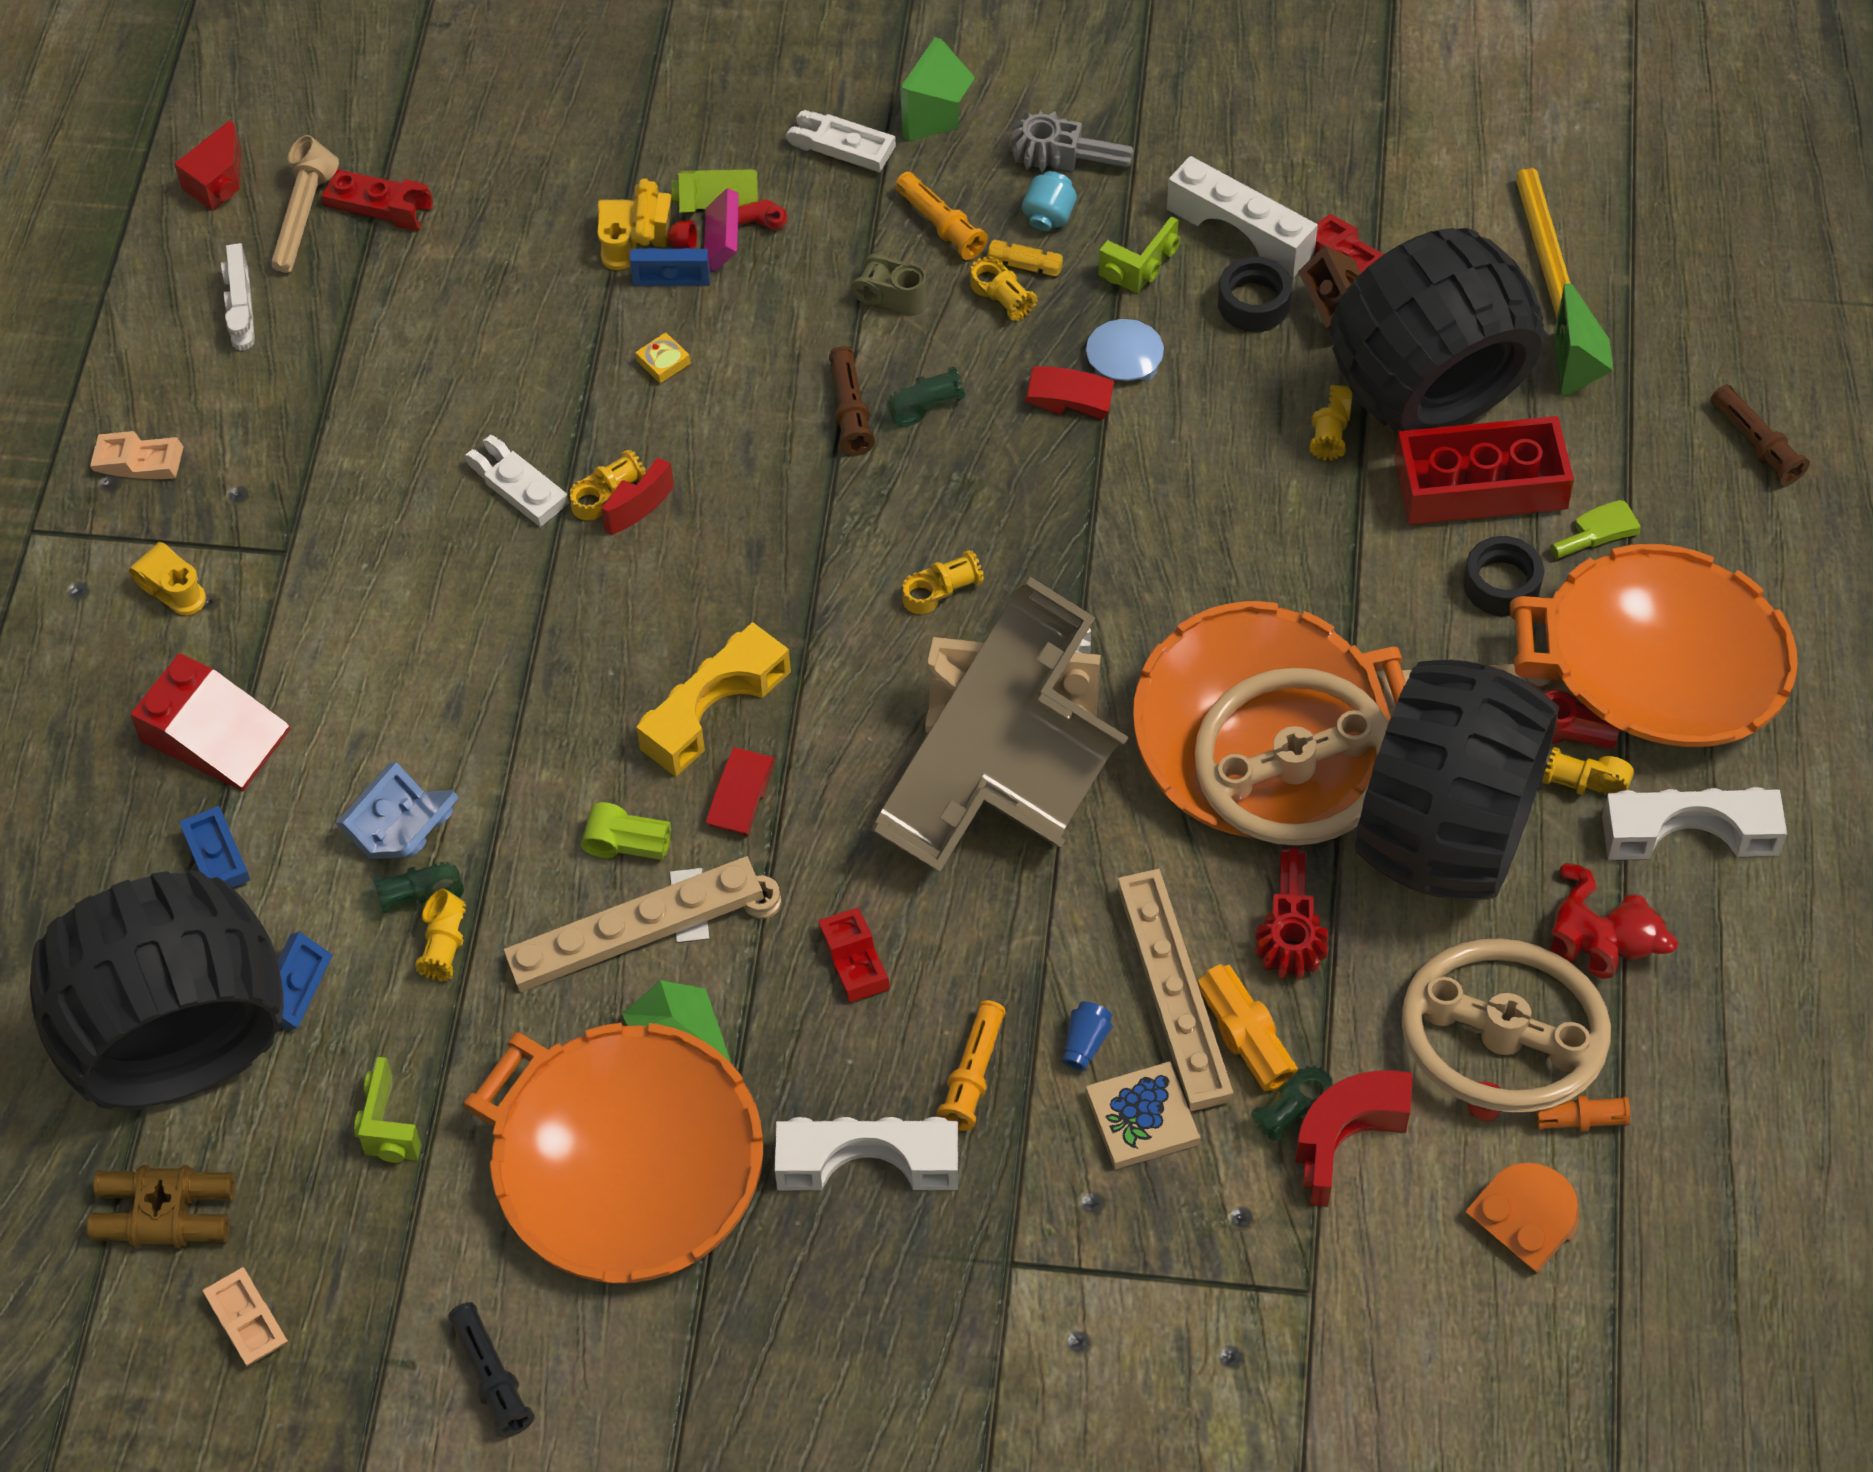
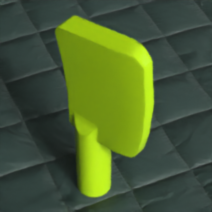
M1617 500L1594 508L1576 518L1575 526L1580 533L1551 544L1550 551L1555 559H1559L1589 546L1594 548L1613 540L1640 534L1641 526L1625 501Z

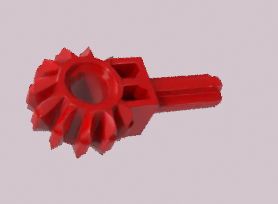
M1290 846V849L1282 850L1280 853L1279 894L1273 895L1271 912L1268 911V914L1265 916L1264 924H1259V927L1256 929L1255 939H1257V943L1255 944V954L1257 958H1263L1265 971L1277 968L1279 969L1278 975L1281 980L1288 972L1293 973L1300 981L1304 976V970L1315 974L1319 969L1320 961H1324L1327 958L1329 934L1327 928L1320 927L1318 914L1314 915V896H1305L1306 854L1295 846ZM1284 941H1295L1299 944L1289 945Z

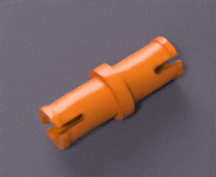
M1587 1095L1577 1096L1576 1100H1570L1552 1108L1536 1111L1538 1130L1578 1127L1580 1132L1589 1131L1591 1126H1630L1628 1097L1588 1100Z

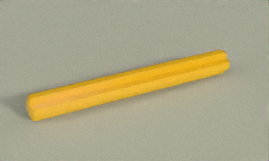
M1534 168L1521 169L1517 173L1516 182L1557 318L1564 284L1571 283L1538 173Z

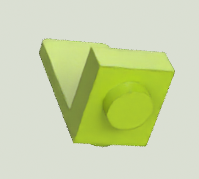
M755 169L680 171L678 173V180H672V202L679 203V212H695L697 209H706L726 188L738 193L739 206L758 201L757 171Z
M1170 217L1141 255L1107 240L1099 250V276L1112 284H1118L1139 294L1147 282H1153L1156 279L1161 264L1166 257H1172L1176 253L1181 241V237L1178 235L1179 220Z
M377 1057L374 1071H368L366 1074L364 1096L367 1098L364 1111H358L356 1115L355 1137L360 1138L365 1155L378 1156L382 1160L392 1163H399L404 1159L418 1161L421 1141L416 1125L382 1121L392 1082V1072L387 1058Z

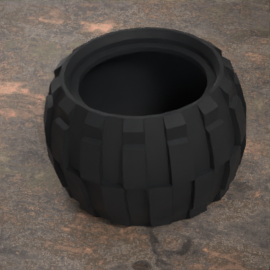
M1447 228L1430 231L1416 236L1382 255L1369 265L1346 289L1330 321L1332 325L1330 336L1335 344L1332 349L1344 381L1358 402L1385 426L1389 425L1397 434L1399 431L1464 425L1489 411L1513 392L1529 375L1542 352L1547 335L1543 328V315L1535 291L1520 267L1493 241L1480 236L1477 231L1469 228Z

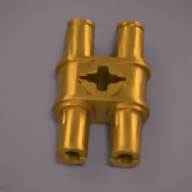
M142 1165L136 1171L97 1170L94 1177V1194L97 1199L126 1198L135 1199L134 1208L131 1209L130 1213L90 1212L87 1223L88 1237L91 1241H128L135 1248H140L143 1244L174 1245L175 1248H182L187 1245L188 1241L228 1242L230 1235V1219L228 1214H189V1207L194 1199L233 1200L236 1188L235 1175H233V1172H195L194 1168L189 1165H183L181 1168H150L149 1165Z

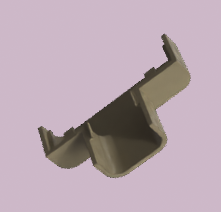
M1032 577L1026 578L1007 604L878 814L871 831L935 871L940 872L981 804L985 802L1055 847H1062L1066 840L1061 836L1095 778L1118 745L1125 744L1128 736L1052 689L1096 617Z

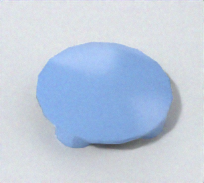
M1130 319L1108 321L1099 326L1088 338L1086 354L1089 363L1095 369V375L1120 381L1151 380L1157 374V367L1162 362L1164 352L1161 337L1151 326L1138 320Z

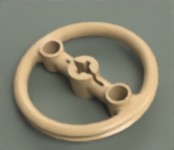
M1306 668L1274 669L1259 673L1237 683L1223 693L1202 720L1195 746L1197 778L1202 792L1211 807L1226 822L1247 835L1263 841L1286 845L1315 844L1334 839L1358 826L1366 790L1353 804L1342 812L1327 819L1302 824L1278 823L1263 819L1248 812L1234 800L1247 797L1252 791L1254 784L1276 776L1289 784L1304 783L1314 775L1317 761L1341 752L1347 756L1357 757L1365 754L1370 747H1374L1377 758L1388 726V720L1378 704L1365 691L1350 681L1332 673ZM1292 688L1310 689L1340 699L1354 709L1342 714L1338 719L1337 726L1312 735L1309 730L1303 727H1286L1276 735L1272 750L1250 758L1241 754H1230L1225 756L1219 764L1214 762L1215 742L1226 720L1247 701L1264 693ZM1354 731L1359 732L1361 734L1357 736H1351L1347 733ZM1235 774L1243 776L1240 779L1228 778L1230 775Z
M1501 938L1479 939L1443 950L1429 959L1417 971L1408 986L1402 1008L1404 1039L1411 1056L1421 1070L1436 1085L1451 1095L1472 1105L1495 1111L1512 1113L1534 1112L1552 1108L1571 1100L1583 1092L1597 1078L1605 1064L1611 1042V1023L1608 1010L1599 991L1590 979L1574 964L1560 955L1538 945L1518 940ZM1502 960L1532 966L1560 981L1575 995L1587 1015L1590 1034L1584 1026L1578 1023L1566 1022L1556 1028L1531 1019L1529 1004L1524 998L1516 994H1498L1492 997L1489 1003L1464 995L1461 985L1456 980L1444 977V975L1458 967L1479 961ZM1424 1014L1426 1019L1434 1025L1446 1026L1454 1023L1456 1020L1481 1029L1483 1044L1496 1054H1514L1520 1051L1523 1045L1550 1054L1551 1063L1556 1068L1571 1073L1550 1085L1529 1090L1500 1089L1477 1083L1456 1072L1437 1055L1424 1032L1422 1015Z

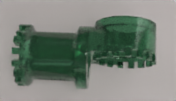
M956 367L947 368L946 373L927 379L922 376L916 378L915 386L905 387V389L901 388L899 389L900 393L895 391V396L893 397L890 395L886 405L894 423L900 427L912 426L922 420L927 411L933 410L934 405L952 399L956 401L964 400V387H959V385H962V381L958 382L961 377Z
M440 862L439 866L435 863L433 866L416 870L414 866L408 868L406 873L386 879H381L380 877L373 879L383 914L389 913L391 908L414 901L418 904L426 903L430 896L437 891L432 889L433 886L441 880L453 881V884L445 889L457 897L461 898L464 893V885L459 870L455 865H451L448 862L447 865L444 862Z
M1313 1065V1067L1305 1066L1304 1069H1299L1288 1081L1283 1083L1278 1088L1279 1093L1263 1108L1256 1107L1251 1112V1116L1255 1119L1254 1122L1259 1124L1257 1126L1259 1129L1265 1128L1262 1133L1264 1135L1267 1134L1269 1139L1279 1142L1285 1136L1284 1131L1299 1117L1305 1118L1308 1110L1318 1097L1310 1098L1305 1096L1300 1091V1086L1307 1080H1317L1323 1084L1326 1091L1329 1087L1333 1086L1332 1076H1329L1328 1071H1324V1068L1321 1066L1317 1068V1065Z

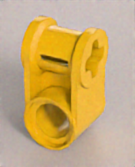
M636 199L599 200L598 237L602 243L601 260L603 265L611 270H624L630 267L631 249H636V243L631 239L634 200Z
M158 542L128 569L129 574L141 589L149 595L155 596L179 615L188 616L195 614L206 603V594L204 589L197 583L198 576L194 567L177 556L171 548L162 542Z

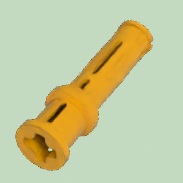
M907 171L898 177L896 183L899 185L894 186L895 191L905 197L922 215L929 219L937 227L938 236L945 242L950 241L956 246L958 254L963 259L971 260L984 250L988 242L987 233L981 228L973 227L968 222L967 215L957 209L952 210L944 201L926 187L912 172Z
M984 1000L979 1003L978 1012L959 1068L949 1075L947 1080L948 1094L944 1104L940 1105L936 1112V1117H941L948 1121H958L959 1131H968L974 1128L976 1123L974 1112L978 1100L985 1095L987 1090L984 1075L1002 1020L1006 1015L1005 1008L994 1001Z

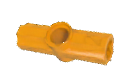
M1217 965L1209 969L1203 977L1197 980L1201 995L1218 1020V1028L1223 1041L1234 1055H1241L1264 1092L1277 1091L1285 1087L1289 1081L1297 1076L1298 1068L1276 1036V1027L1268 1009L1261 1001H1253L1230 965Z

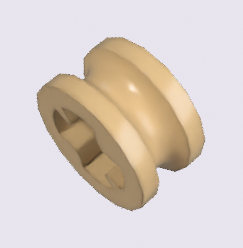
M756 876L762 891L767 892L768 898L765 897L766 903L757 904L756 901L747 903L744 909L753 918H769L775 915L781 906L779 886L775 880L768 876Z

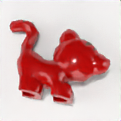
M1564 863L1560 866L1559 873L1561 878L1579 882V885L1568 893L1566 899L1559 903L1555 911L1554 927L1551 930V934L1555 935L1549 951L1560 955L1572 963L1582 950L1590 954L1588 971L1596 977L1608 979L1612 978L1618 970V955L1627 960H1638L1647 958L1652 953L1669 954L1678 949V940L1667 929L1662 916L1649 907L1648 902L1643 896L1638 894L1627 895L1619 906L1607 913L1606 917H1600L1593 913L1587 904L1584 903V900L1597 889L1591 870L1578 864Z

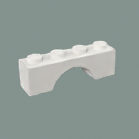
M1189 156L1168 179L1167 210L1196 226H1199L1204 220L1211 218L1231 223L1251 240L1260 257L1276 261L1287 270L1291 278H1294L1299 273L1298 271L1314 256L1318 224L1198 159Z
M1759 787L1740 791H1722L1710 788L1697 792H1679L1667 789L1654 793H1636L1624 790L1607 794L1602 813L1608 860L1651 859L1657 843L1669 833L1681 829H1700L1718 836L1729 845L1736 857L1780 856L1787 836L1780 790H1765Z
M796 1117L788 1121L776 1122L775 1176L777 1190H823L831 1174L841 1165L851 1160L868 1157L882 1159L898 1167L907 1177L913 1190H958V1121H948L941 1117H930L923 1121H902L895 1117H885L878 1121H857L850 1117H840L833 1121H812L808 1118Z

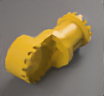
M983 257L982 260L979 258L977 262H973L970 271V287L976 294L989 297L993 301L998 300L1008 310L1007 314L1011 320L1019 321V319H1024V315H1029L1027 311L1031 312V307L1036 306L1038 297L1034 292L1026 291L1017 282V276L1013 271H1009L1002 262L999 263L997 258L993 260V257H990V259ZM983 272H991L996 275L993 281L989 283L982 282L977 276Z
M1330 385L1329 395L1332 397H1329V401H1331V404H1328L1326 408L1315 411L1312 415L1311 422L1315 428V438L1311 440L1309 448L1310 453L1314 456L1317 455L1318 459L1323 457L1325 461L1326 458L1333 461V457L1337 459L1338 456H1344L1346 445L1342 440V432L1350 421L1352 391L1348 386Z
M632 450L622 452L620 459L606 467L599 466L595 468L593 474L581 481H577V485L574 484L572 486V489H570L571 510L576 517L582 520L600 518L602 516L601 508L622 480L632 484L635 481L638 483L642 479L646 469L645 467H640L642 462H637L639 457L635 455V452H632ZM585 495H594L599 498L597 503L588 506L581 505L578 502Z
M967 550L958 559L944 564L936 562L932 564L931 568L913 573V576H907V580L903 581L902 587L904 607L914 614H927L935 610L940 599L951 596L953 590L971 583L974 585L982 584L984 582V574L982 570H978L981 568V565H976L979 563V559H976V554L973 551ZM916 588H925L932 595L927 599L918 600L913 598L910 592Z
M1554 747L1549 757L1548 768L1546 767L1542 783L1548 785L1551 782L1571 787L1576 789L1577 794L1582 796L1586 788L1603 793L1606 796L1607 793L1612 794L1628 790L1634 775V769L1628 762L1618 757L1604 756L1599 758L1598 761L1590 758L1582 761L1563 755L1560 749Z
M445 888L439 889L431 895L423 908L422 919L428 924L425 933L427 943L423 956L419 957L415 963L416 972H419L421 976L425 975L427 979L432 976V980H435L437 977L440 982L452 979L454 971L451 965L456 949L461 948L464 941L463 935L458 931L461 919H463L464 908L466 907L462 899Z

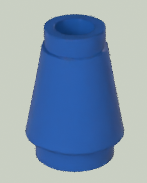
M1082 1001L1077 1009L1071 1011L1062 1062L1065 1065L1079 1071L1087 1070L1089 1063L1113 1028L1110 1023L1112 1013L1098 1004Z

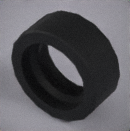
M1245 257L1235 260L1224 269L1219 278L1218 309L1226 321L1234 327L1246 331H1264L1276 327L1285 320L1291 307L1292 279L1284 267L1276 261L1264 257ZM1247 283H1259L1270 287L1277 293L1278 297L1266 304L1250 305L1241 302L1233 296L1232 291L1238 286Z
M1496 536L1483 540L1469 553L1463 578L1465 594L1473 605L1486 613L1497 616H1511L1510 602L1514 598L1520 596H1539L1545 571L1542 558L1533 546L1522 539L1510 536ZM1504 562L1521 569L1528 577L1526 585L1517 589L1503 590L1486 583L1479 575L1482 567L1490 563Z

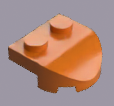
M1536 1163L1514 1164L1500 1171L1465 1211L1537 1274L1563 1243L1573 1238L1580 1221L1578 1196L1569 1181L1552 1168Z

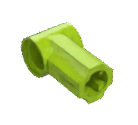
M607 802L595 803L590 810L581 847L586 853L604 859L614 858L618 853L663 860L667 856L670 845L671 822L628 815L623 808Z

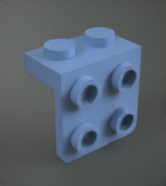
M397 762L388 763L335 824L368 859L412 857L425 846L427 842L425 836L432 828L441 825L452 815L454 810L452 805L459 796L453 790L424 792Z

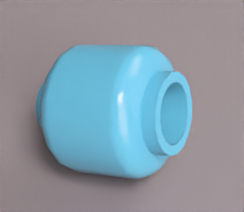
M1052 171L1045 172L1044 175H1038L1031 180L1022 203V211L1030 219L1029 223L1032 227L1041 231H1050L1051 228H1060L1067 224L1077 199V193L1072 187L1071 180L1060 173Z

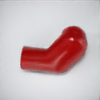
M764 199L738 206V225L757 222L771 230L780 229L787 222V213L781 206Z

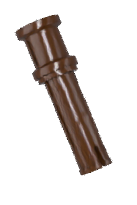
M839 346L830 351L831 354H829L839 405L834 415L836 424L841 428L842 433L839 444L844 453L861 455L870 451L875 445L874 434L869 430L868 426L870 411L861 400L859 381L854 363V352L850 347Z
M1723 385L1713 393L1710 402L1755 447L1756 458L1761 463H1767L1778 474L1777 480L1783 486L1793 484L1805 474L1809 468L1810 461L1804 455H1798L1788 445V438L1779 431L1773 432L1733 390L1731 385Z

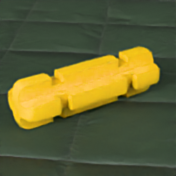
M647 178L641 179L639 184L635 186L634 196L636 200H634L633 227L631 230L632 241L640 243L642 246L649 245L650 241L654 239L656 197L658 194L656 182L648 181Z
M996 239L991 241L988 248V259L990 257H993V260L997 258L999 263L1002 262L1003 264L1006 261L1010 267L1037 273L1041 269L1043 274L1058 276L1062 269L1063 256L1058 253L1047 251L1045 255L1042 254L1043 250L1018 244H1012L1009 247L1007 246L1008 242Z

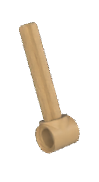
M310 135L300 137L292 145L288 153V161L293 165L292 174L296 181L272 258V268L284 273L292 271L317 185L329 181L339 166V159Z

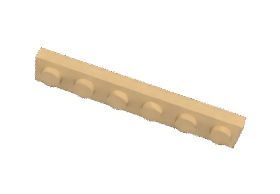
M746 856L505 948L504 952L520 992H523L734 911L752 901H760L764 899L749 858Z
M1160 868L1119 877L1117 887L1189 1110L1194 1111L1233 1102L1234 1093Z

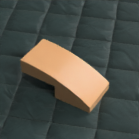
M135 431L99 434L90 467L93 471L119 477L176 478L184 446L177 437L141 441Z
M244 1267L202 1290L246 1367L288 1343Z

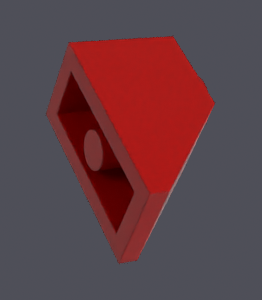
M230 120L174 163L181 189L212 211L224 201L229 200L240 189L241 146L235 124Z

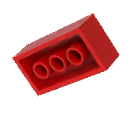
M1558 416L1398 432L1394 462L1408 525L1566 510L1569 507L1574 477Z

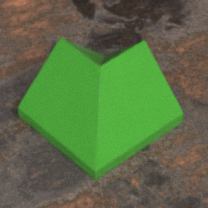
M934 37L900 87L902 139L907 141L959 129V102L975 79L974 75L943 40Z
M1564 284L1554 339L1560 395H1570L1612 372L1613 365L1610 339L1573 284Z
M660 980L622 1013L625 1026H649V1023L673 1027L703 1040L720 1052L731 1063L706 988Z

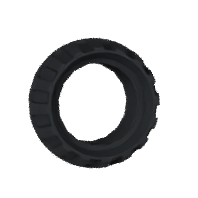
M1461 660L1418 662L1417 666H1414L1410 672L1409 678L1399 695L1373 767L1357 826L1356 853L1383 875L1403 886L1424 894L1456 900H1485L1497 897L1517 851L1541 781L1557 724L1559 706L1528 682L1492 666Z
M166 871L153 873L149 877L133 881L125 880L111 885L112 888L93 897L90 895L77 902L73 909L62 917H57L47 926V932L44 937L37 940L31 962L30 997L38 1034L51 1061L63 1078L86 1101L92 1100L101 1108L145 1109L147 1106L163 1103L167 1105L182 1101L185 1097L219 1086L220 1082L249 1068L261 1053H266L274 1044L275 1033L281 1030L284 1008L283 986L273 944L262 923L244 899L218 877L212 879L203 872L188 871L186 873H170Z

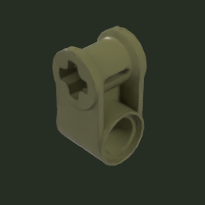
M874 253L867 256L864 261L865 269L862 275L856 278L851 285L852 294L862 303L880 306L904 315L919 314L928 305L925 271L916 264L890 259L881 254Z

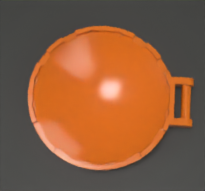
M1636 544L1612 549L1609 555L1596 560L1590 557L1579 564L1568 574L1566 581L1555 592L1553 599L1520 596L1510 602V615L1515 620L1518 655L1514 658V670L1518 676L1563 680L1576 698L1601 719L1631 735L1665 745L1680 747L1716 746L1730 743L1755 733L1767 725L1785 705L1796 679L1798 662L1794 636L1785 616L1780 609H1773L1762 596L1764 590L1756 582L1739 570L1732 573L1714 564L1715 557L1679 546ZM1532 623L1546 624L1548 653H1536L1534 651Z
M1235 602L1209 608L1195 614L1180 623L1176 630L1161 644L1158 643L1142 669L1133 702L1134 735L1142 761L1159 789L1183 812L1214 829L1233 835L1254 838L1230 825L1211 807L1202 792L1197 778L1195 764L1196 738L1202 720L1211 706L1227 690L1256 674L1274 669L1306 668L1332 673L1350 681L1365 691L1378 704L1389 723L1391 716L1376 672L1384 670L1396 705L1403 686L1406 684L1400 666L1403 659L1398 647H1388L1361 653L1355 645L1351 646L1334 631V626L1306 611L1301 614L1289 609L1278 607L1279 604L1274 602ZM1292 688L1264 693L1247 701L1226 720L1215 742L1214 762L1219 764L1225 756L1230 754H1241L1250 758L1272 750L1276 735L1286 727H1303L1309 730L1312 735L1337 726L1338 719L1342 714L1354 709L1340 699L1310 689ZM1353 731L1348 732L1347 734L1351 736H1357L1361 733ZM1370 747L1365 754L1357 757L1347 756L1341 752L1316 762L1314 775L1311 779L1301 784L1286 783L1280 780L1278 776L1256 783L1247 797L1234 801L1248 812L1278 823L1302 824L1327 819L1345 810L1366 790L1376 761V749ZM1235 774L1230 775L1228 778L1240 779L1243 776Z
M622 1023L602 1025L585 1030V1035L570 1040L562 1046L558 1043L549 1050L525 1035L515 1032L507 1042L508 1050L477 1092H471L462 1105L471 1114L494 1127L492 1161H490L494 1190L503 1214L522 1242L547 1263L564 1272L580 1278L608 1283H635L667 1276L688 1267L715 1249L732 1232L749 1207L757 1188L763 1160V1134L756 1103L742 1076L720 1052L703 1040L673 1027L649 1023V1026H622ZM525 1058L530 1061L498 1107L491 1103L522 1059Z

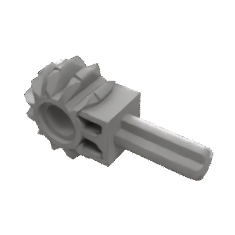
M1039 109L1036 115L1025 112L1022 120H1015L1011 135L1009 136V147H1011V152H1013L1015 163L1024 162L1026 170L1038 167L1041 173H1043L1047 166L1055 170L1060 169L1074 172L1077 158L1128 167L1132 163L1134 153L1131 146L1082 138V123L1058 119L1055 111L1049 115L1043 114L1041 109Z

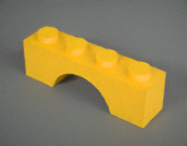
M753 622L742 632L733 634L726 646L713 658L710 657L703 661L697 672L688 681L674 687L668 699L658 708L644 714L638 726H636L640 750L674 777H677L705 751L702 727L699 722L708 707L714 702L731 695L746 694L760 698L765 697L791 673L789 649Z

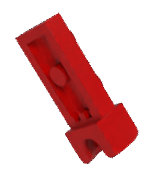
M337 169L321 195L325 207L393 221L395 227L413 231L421 228L420 222L416 219V210H431L433 208L431 192L424 183L406 179L399 183Z

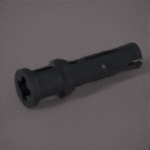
M473 1302L462 1303L450 1311L448 1318L453 1324L480 1382L478 1388L479 1399L481 1403L488 1405L494 1417L493 1428L496 1435L499 1437L514 1436L527 1429L535 1419L534 1413L530 1407L524 1405L517 1391L519 1388L517 1377L511 1372L505 1371L493 1342L477 1312L476 1305Z

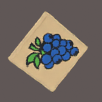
M1171 1062L1086 1086V1096L1114 1170L1200 1145L1199 1133Z

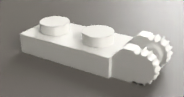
M802 110L797 116L796 121L799 127H791L786 135L789 143L792 146H796V148L799 147L805 151L812 149L813 151L877 172H881L896 147L895 136L829 114L825 116Z
M239 243L226 245L227 261L221 262V270L224 284H230V291L224 292L227 329L230 333L233 347L236 350L245 351L255 344L249 270L242 244Z
M489 435L484 439L483 444L489 454L499 461L496 465L492 467L482 454L473 449L465 455L468 465L485 479V483L539 527L543 526L569 504L568 494L514 451L510 452L507 446L501 440H498L497 437H494V435Z

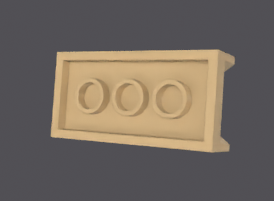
M933 637L928 657L930 686L929 710L925 722V731L927 733L931 730L984 642ZM1075 652L1052 688L1094 716H1097L1101 655Z

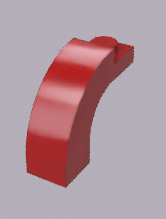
M1388 1070L1359 1073L1329 1087L1312 1104L1300 1129L1295 1159L1297 1163H1305L1303 1187L1311 1188L1310 1205L1328 1207L1332 1188L1334 1154L1344 1140L1356 1133L1367 1130L1406 1133L1411 1108L1413 1073Z

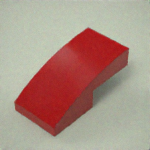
M1331 213L1316 223L1318 224L1315 245L1316 253L1325 246L1353 258L1361 273L1384 255L1359 241L1358 229Z
M1033 366L1030 370L1024 401L1061 415L1066 407L1103 420L1109 412L1114 381L1073 369Z
M657 457L637 485L625 480L620 482L601 508L606 533L614 535L634 525L653 511L674 488L671 463Z
M734 747L720 778L706 824L711 827L749 836L760 798L764 799L775 758Z
M859 907L818 920L823 940L849 1003L890 989L889 977L874 948L873 936Z

